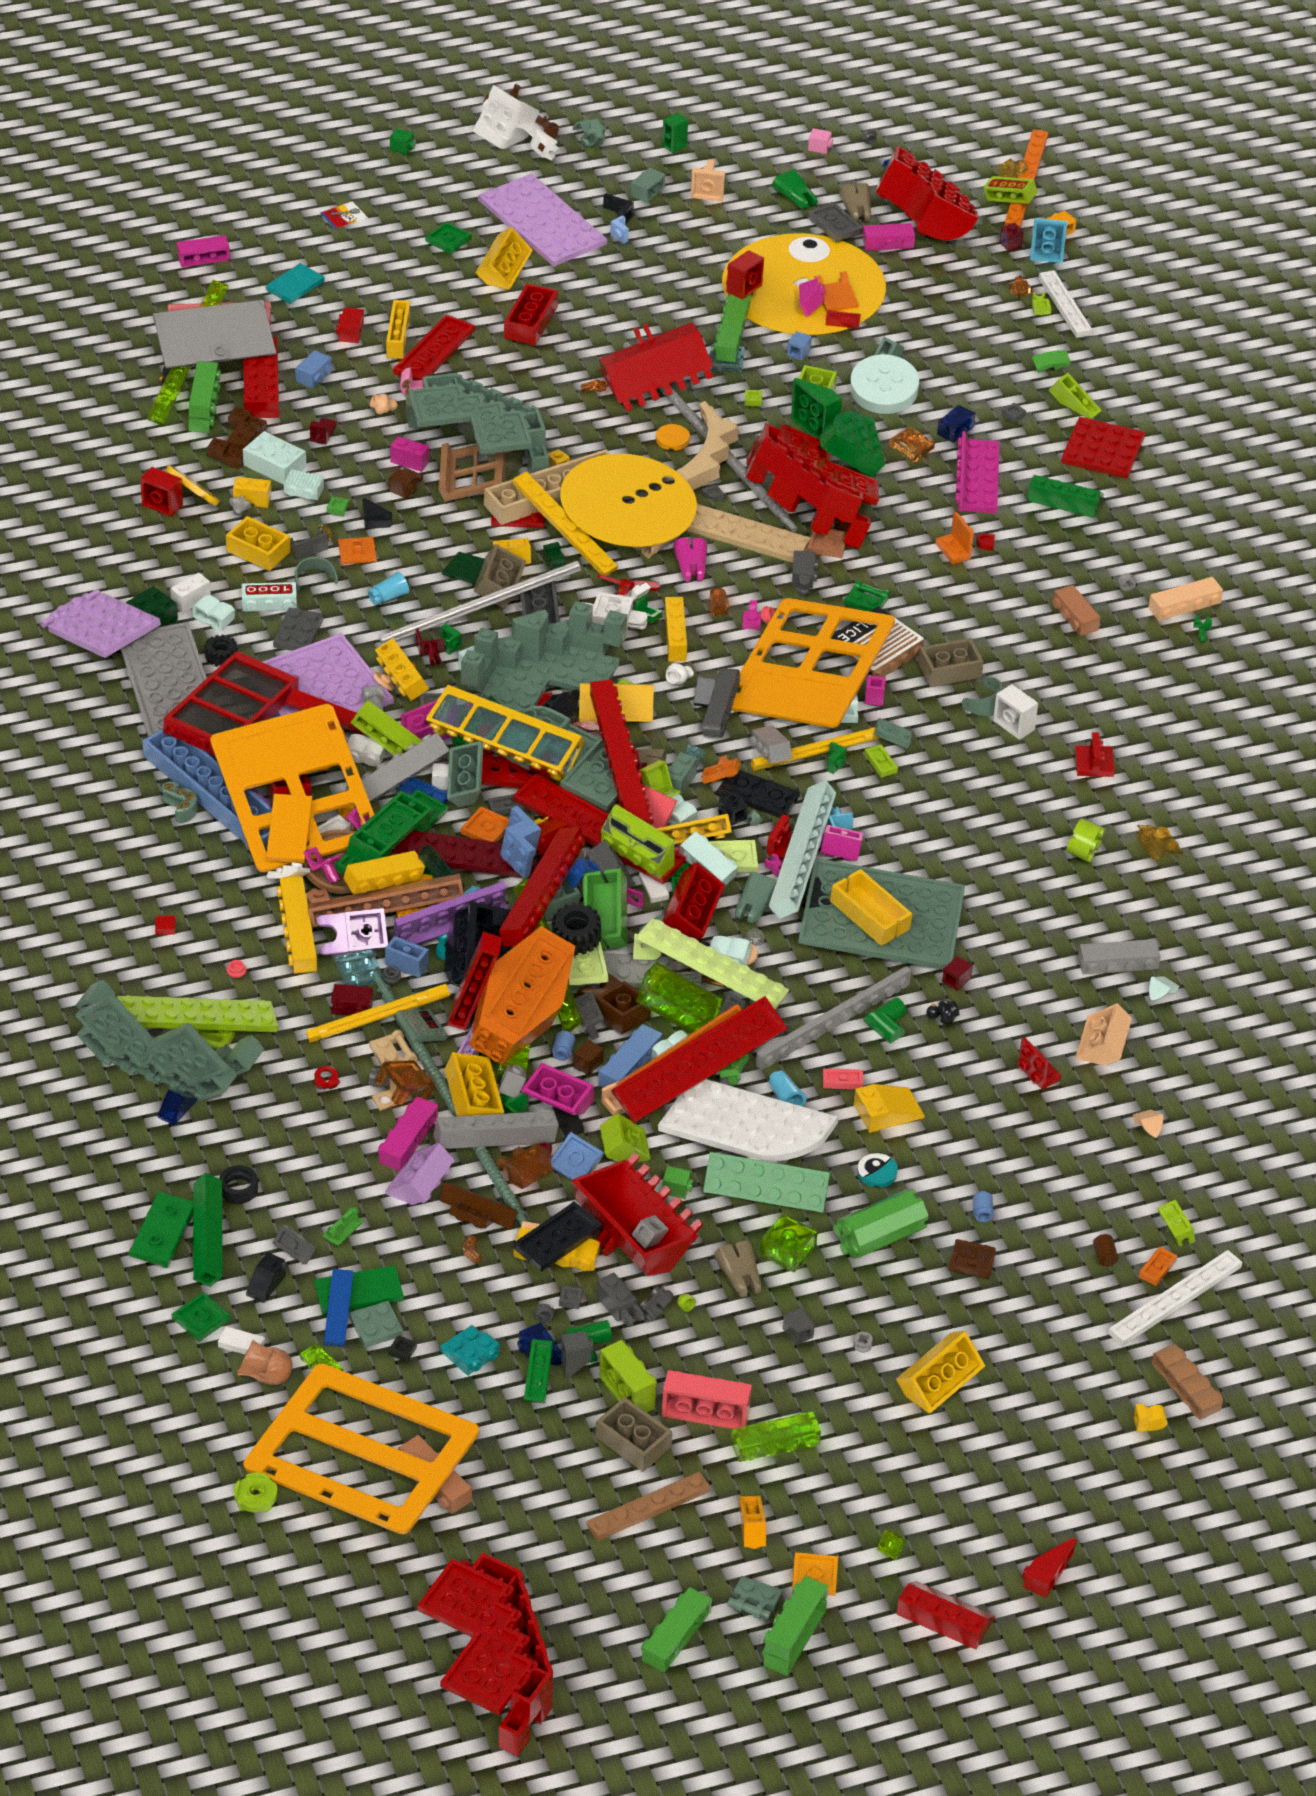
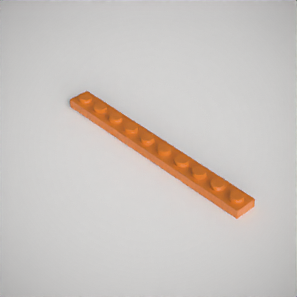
M1032 130L1018 178L1034 179L1035 181L1048 139L1047 131ZM1010 203L1004 226L1016 223L1021 228L1028 204Z

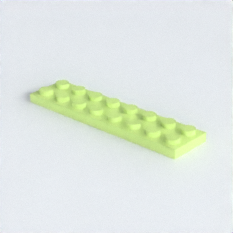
M652 918L639 932L637 940L754 1001H758L766 996L775 1010L789 992V989L785 988L781 983L774 982L765 975L756 973L748 966L735 962L731 957L716 952L714 948L699 943L695 938L682 934L678 929L671 928L660 920Z

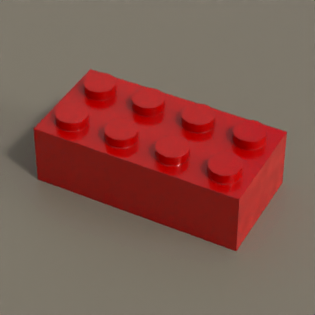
M526 283L504 321V338L536 346L558 307V290Z
M695 862L682 873L662 922L671 928L678 929L688 937L695 938L696 940L701 939L705 935L725 884L699 863Z

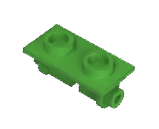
M356 1207L349 1208L333 1226L328 1228L322 1237L339 1246L364 1222V1220L358 1217V1209Z

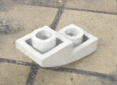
M647 583L641 586L637 585L628 594L623 596L634 597V603L646 595L651 587Z
M292 862L291 866L283 865V868H278L276 871H268L267 878L280 879L304 876L310 873V868H304L302 863Z

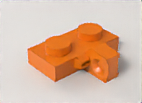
M727 755L722 756L717 765L704 768L701 779L706 784L709 782L715 783L725 777H734L738 773L741 764L738 758L729 761Z

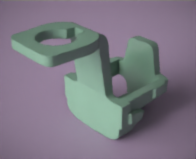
M598 119L579 121L572 128L573 130L582 128L584 135L580 139L586 148L599 146L605 141L606 126H602Z

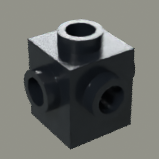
M732 793L719 799L718 814H728L730 825L732 826L747 819L748 805L742 798Z

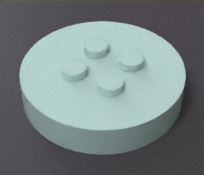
M885 354L870 356L860 361L852 371L851 395L857 404L868 411L879 414L897 413L907 409L917 398L919 388L918 373L908 361L900 357Z

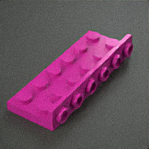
M962 431V438L958 437L957 459H960L957 460V470L960 471H957L956 481H960L956 482V492L959 493H956L955 503L959 504L958 511L997 514L999 441L966 439V432Z

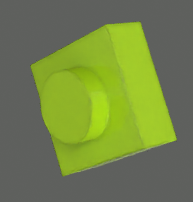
M745 389L744 406L761 407L762 390Z

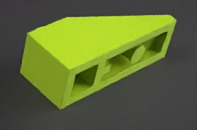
M1068 372L1049 389V392L1059 403L1086 418L1092 419L1102 411Z

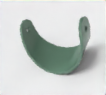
M309 557L303 559L295 569L294 582H296L297 591L300 590L298 575L309 569H319L327 572L334 580V583L338 584L336 570L333 564L325 558Z
M986 676L983 680L984 685L995 693L982 699L964 698L962 706L967 711L980 716H993L996 694L1003 689L998 679Z

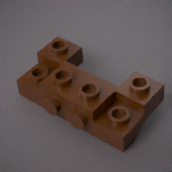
M234 407L228 416V425L236 428L227 441L213 438L207 446V456L219 459L231 468L240 469L243 465V449L261 433L266 431L267 420L252 417L251 411Z

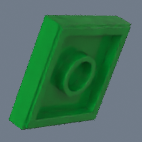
M445 222L425 237V242L452 254L470 241L472 234Z
M204 1292L171 1314L172 1319L198 1342L231 1320V1315Z

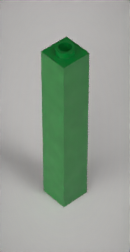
M205 1172L193 1183V1280L211 1287L223 1277L222 1180Z

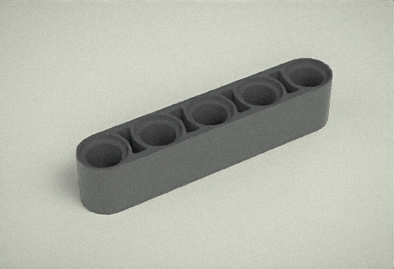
M739 669L719 670L703 721L702 733L704 737L724 736L740 683Z

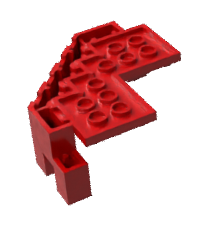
M765 423L760 436L757 435L746 459V465L748 466L746 478L752 483L762 484L767 472L770 471L775 477L768 490V496L789 512H795L801 497L817 509L811 521V529L818 535L828 534L835 517L842 523L848 522L849 524L843 535V542L848 547L860 548L871 525V518L857 512L862 502L867 505H877L879 501L878 480L831 462L830 453L821 448L819 438L784 424L777 428Z
M483 1552L474 1564L464 1559L461 1563L451 1559L417 1605V1611L472 1637L440 1681V1687L498 1716L511 1700L510 1711L499 1725V1748L518 1757L530 1741V1724L532 1721L542 1724L552 1709L553 1669L547 1656L543 1638H541L535 1613L532 1610L527 1588L524 1585L522 1572Z

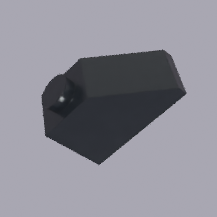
M267 1252L255 1268L246 1296L265 1303L286 1276L285 1259Z

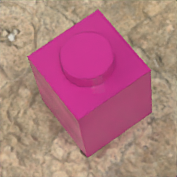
M867 677L865 704L883 706L886 677Z

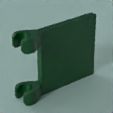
M458 552L442 571V575L476 585L484 558Z

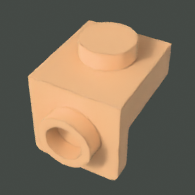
M617 1082L602 1088L601 1102L612 1115L625 1113L611 1092L617 1086Z

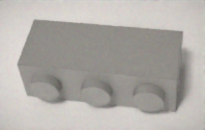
M773 725L751 730V746L770 764L792 759L790 741Z

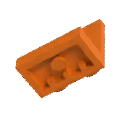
M954 512L951 534L936 538L935 544L952 565L970 560L971 552L973 551L974 531L966 524L964 518L958 512Z

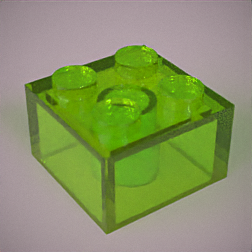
M783 1213L761 1238L760 1255L795 1273L816 1248L818 1231Z

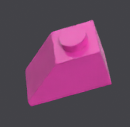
M818 278L799 284L800 306L806 317L810 316L824 301L826 289Z

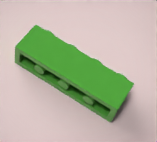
M691 1587L684 1594L681 1593L673 1609L670 1608L667 1611L664 1621L661 1624L658 1623L650 1639H646L641 1647V1651H643L642 1661L665 1673L711 1613L712 1598Z

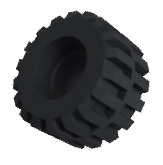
M571 903L572 905L568 906L567 904L563 909H558L557 913L554 914L552 930L554 934L575 945L574 955L579 953L584 955L587 951H593V947L597 948L599 942H601L600 915L590 905L584 906V903L579 905ZM573 928H583L581 930H571Z

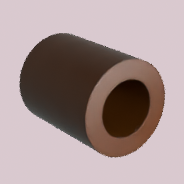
M1109 1234L1097 1236L1093 1240V1245L1099 1264L1107 1267L1114 1265L1118 1261L1119 1256L1113 1237Z

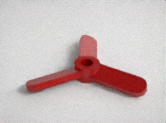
M598 574V578L620 585L617 591L618 595L628 594L635 586H641L644 583H647L651 587L650 590L657 591L660 588V584L655 581H633L630 579H621L619 581Z

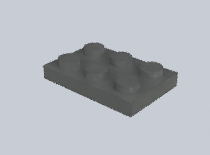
M836 203L808 212V218L835 242L863 233V227Z
M289 607L273 641V648L293 651L312 644L324 620V614Z

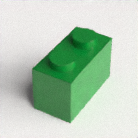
M678 112L663 119L662 146L672 153L686 147L688 119Z

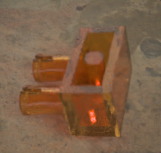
M538 1144L533 1145L527 1150L518 1146L513 1150L512 1159L502 1156L497 1161V1166L508 1172L509 1182L521 1189L528 1187L533 1182L553 1171L550 1151Z

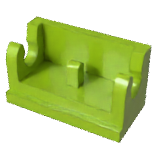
M1176 1200L1157 1207L1161 1218L1165 1221L1180 1247L1183 1245L1182 1240L1187 1238L1190 1244L1195 1242L1194 1229Z

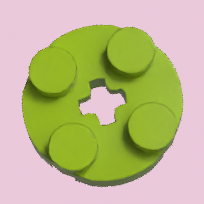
M263 1473L247 1474L246 1478L241 1481L239 1479L234 1486V1499L237 1507L242 1511L269 1512L277 1500V1484L270 1480L268 1475ZM255 1490H259L260 1494L253 1495L251 1493H254Z

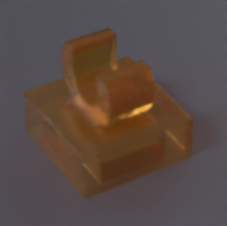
M1021 275L1015 278V282L1009 284L1008 290L1018 298L1032 293V287L1028 284L1027 280L1022 279Z

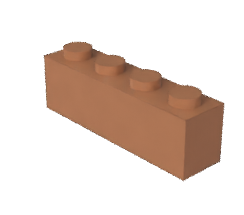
M419 1435L398 1447V1450L428 1462H433L438 1456ZM453 1470L435 1495V1498L443 1509H447L453 1514L472 1502V1488Z

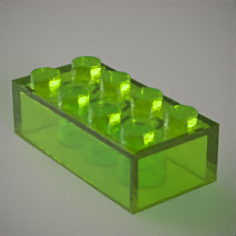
M655 962L644 974L636 1002L692 1033L718 1016L723 999L659 962Z

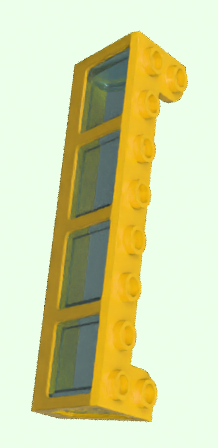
M450 685L446 686L426 718L430 725L429 727L440 736H444V734L455 738L460 736L467 743L483 741V749L489 751L494 749L497 751V754L507 757V755L512 756L515 761L522 764L524 761L528 762L531 767L537 770L541 768L546 769L547 773L551 774L552 779L560 782L574 767L585 743L581 735Z

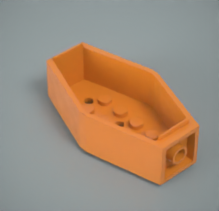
M541 926L499 958L478 1001L469 1045L476 1051L487 1055L493 1061L504 1065L546 1032L553 1024L564 1003L575 945ZM524 984H529L530 988L526 987ZM507 1011H511L513 1015H509Z

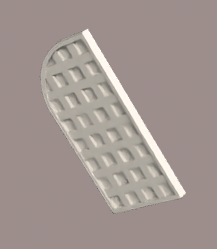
M706 1079L676 1099L658 1124V1131L757 1160L782 1161L803 1156L821 1146L837 1125L838 1117Z

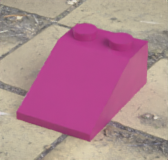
M446 697L443 700L440 708H438V711H436V713L434 714L433 719L437 720L439 713L443 707V704L446 700ZM451 698L441 722L458 728L461 725L460 708L454 699ZM437 700L401 714V725L419 739L428 734L434 735V730L429 727L430 725L426 718ZM444 734V736L440 737L442 740H446L452 736Z

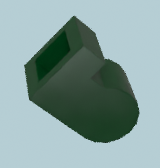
M559 542L543 545V559L550 570L566 565V559L561 552Z

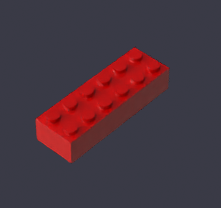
M272 337L276 355L243 359L244 409L251 411L252 417L279 418L277 337Z

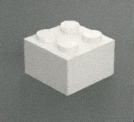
M1011 684L996 694L993 721L1020 740L1035 730L1038 702Z

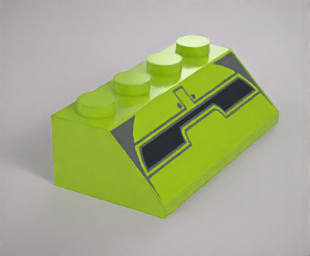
M615 804L601 829L602 841L605 840L620 856L626 857L635 865L642 867L649 874L660 879L675 866L674 839Z

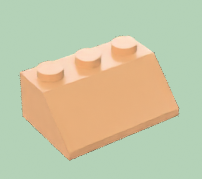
M1118 1003L1087 1016L1076 1058L1104 1066L1119 1061L1122 1057L1132 1017Z

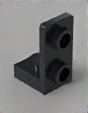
M607 193L603 195V208L617 212L618 217L624 216L626 225L634 216V202Z

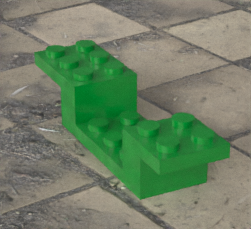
M419 789L411 795L401 790L350 836L347 852L335 863V869L345 875L347 865L390 856L391 850L413 830L422 832L429 830L448 812L449 806Z

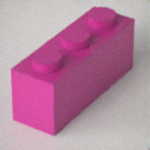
M912 223L863 226L862 240L865 251L914 248L915 233Z
M226 235L176 242L177 257L181 267L230 260V247Z

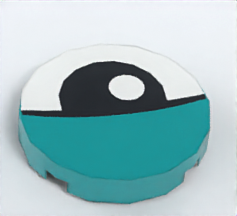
M880 1153L869 1154L859 1161L857 1167L858 1178L869 1187H887L897 1178V1164L887 1155Z

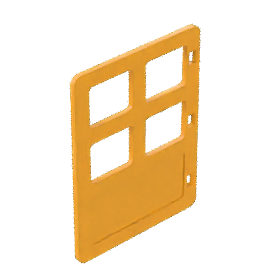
M791 598L783 599L740 672L738 688H741V691L736 693L731 710L829 728L839 726L893 629L895 618L892 615ZM793 611L827 617L816 636L781 630ZM780 614L784 615L782 619H777ZM841 620L878 625L869 643L866 645L831 639ZM773 643L810 648L798 668L763 662ZM758 651L763 652L761 656L757 655ZM825 651L860 657L854 670L848 677L813 671L822 653Z
M329 704L212 735L210 739L256 869L259 872H268L282 868L283 865L289 866L292 862L266 861L267 853L259 831L270 827L272 812L254 816L244 793L247 789L284 780L291 795L306 796L299 779L300 775L339 765L349 790L312 800L308 833L309 845L306 850L317 847L321 857L347 850L349 838L352 834L324 841L320 835L314 815L349 805L356 807L362 825L365 824L363 816L369 814L371 818L374 815L334 708ZM334 723L336 730L330 731L328 724ZM351 768L354 775L347 776L346 770ZM311 853L312 859L317 858L313 853Z

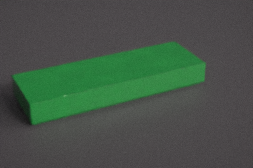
M532 1339L524 1402L542 1404L546 1402L553 1341Z

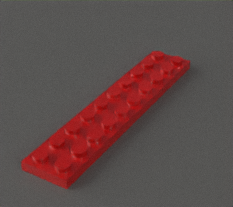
M535 774L513 795V801L544 818L549 817L548 820L559 817L568 823L569 828L580 827L582 834L585 835L586 842L594 846L602 842L601 829L609 814L544 777ZM674 850L675 866L659 879L616 852L622 862L661 884H664L686 863V857Z
M764 996L616 1086L611 1092L634 1124L781 1034L787 1027L767 997Z

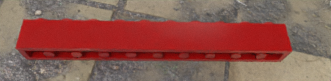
M612 679L590 682V697L620 807L651 825L654 823L653 814L649 813V800L644 797L646 795L645 786L640 782L642 781L641 771L636 768L638 767L637 757L633 756V742H629V728H625V714H621L622 703L621 700L617 699L618 688L613 685Z
M580 827L558 829L499 929L504 947L518 945L531 935L538 926L582 847L585 845V835L582 834Z

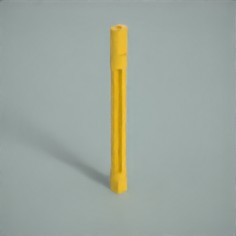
M874 727L792 748V759L770 764L763 756L751 759L750 765L753 771L827 753L829 752V744L831 742L846 748L881 738L874 735Z
M443 984L306 1030V1035L309 1043L396 1015L399 1010H411L450 997L447 985Z

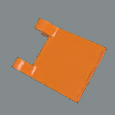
M846 271L839 273L841 276L839 282L824 284L826 293L824 294L823 305L826 312L828 310L838 311L859 307ZM821 275L814 276V279L818 278L820 283L823 284Z

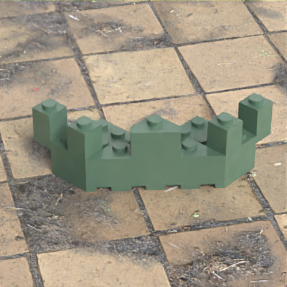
M458 373L423 377V388L409 389V395H406V419L409 427L420 428L470 422L480 455L522 450L524 459L528 458L529 474L549 468V456L545 447L546 429L539 408L526 406L523 401L514 397H505L502 392L493 388L490 390L484 388L483 384L472 379L470 381L463 379L462 375Z
M575 601L569 612V619L548 625V613L546 610L513 618L512 636L498 639L497 631L481 628L474 639V651L467 650L461 661V684L467 685V689L481 692L479 696L481 698L513 710L521 707L525 710L533 709V706H537L549 684L568 690H579L580 692V683L612 679L619 666L620 659L605 654L609 649V645L620 648L624 642L627 633V614L610 610L604 620V625L592 622L593 605Z
M104 980L91 984L76 1004L80 1010L75 1016L84 1025L77 1036L103 1064L108 1066L115 1064L120 1066V1070L132 1075L136 1073L144 1075L145 1080L156 1084L165 1083L170 1085V1089L182 1094L189 1092L194 1094V1098L201 1101L226 1091L235 1077L250 1070L264 1051L262 1045L253 1035L240 1039L233 1049L226 1045L214 1051L210 1044L202 1038L190 1023L168 1030L153 1038L147 1029L116 998V993Z

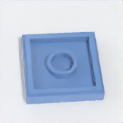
M570 1132L547 1164L550 1168L572 1181L577 1177L592 1172L604 1156V1153Z

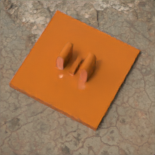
M373 537L338 539L341 564L377 562Z

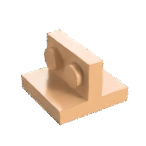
M708 160L707 166H704L703 169H692L691 198L723 202L725 171L714 170L715 160Z

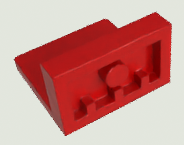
M782 814L767 841V854L771 856L776 854L783 860L793 831H790L789 816Z
M1025 1037L1022 1038L1018 1061L1020 1070L1025 1072L1032 1082L1041 1089L1061 1081V1074Z

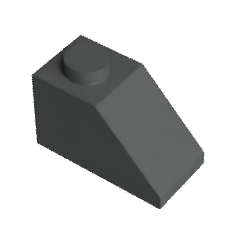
M586 1331L561 1335L560 1362L565 1378H570L591 1360V1352L594 1351L592 1339H588Z

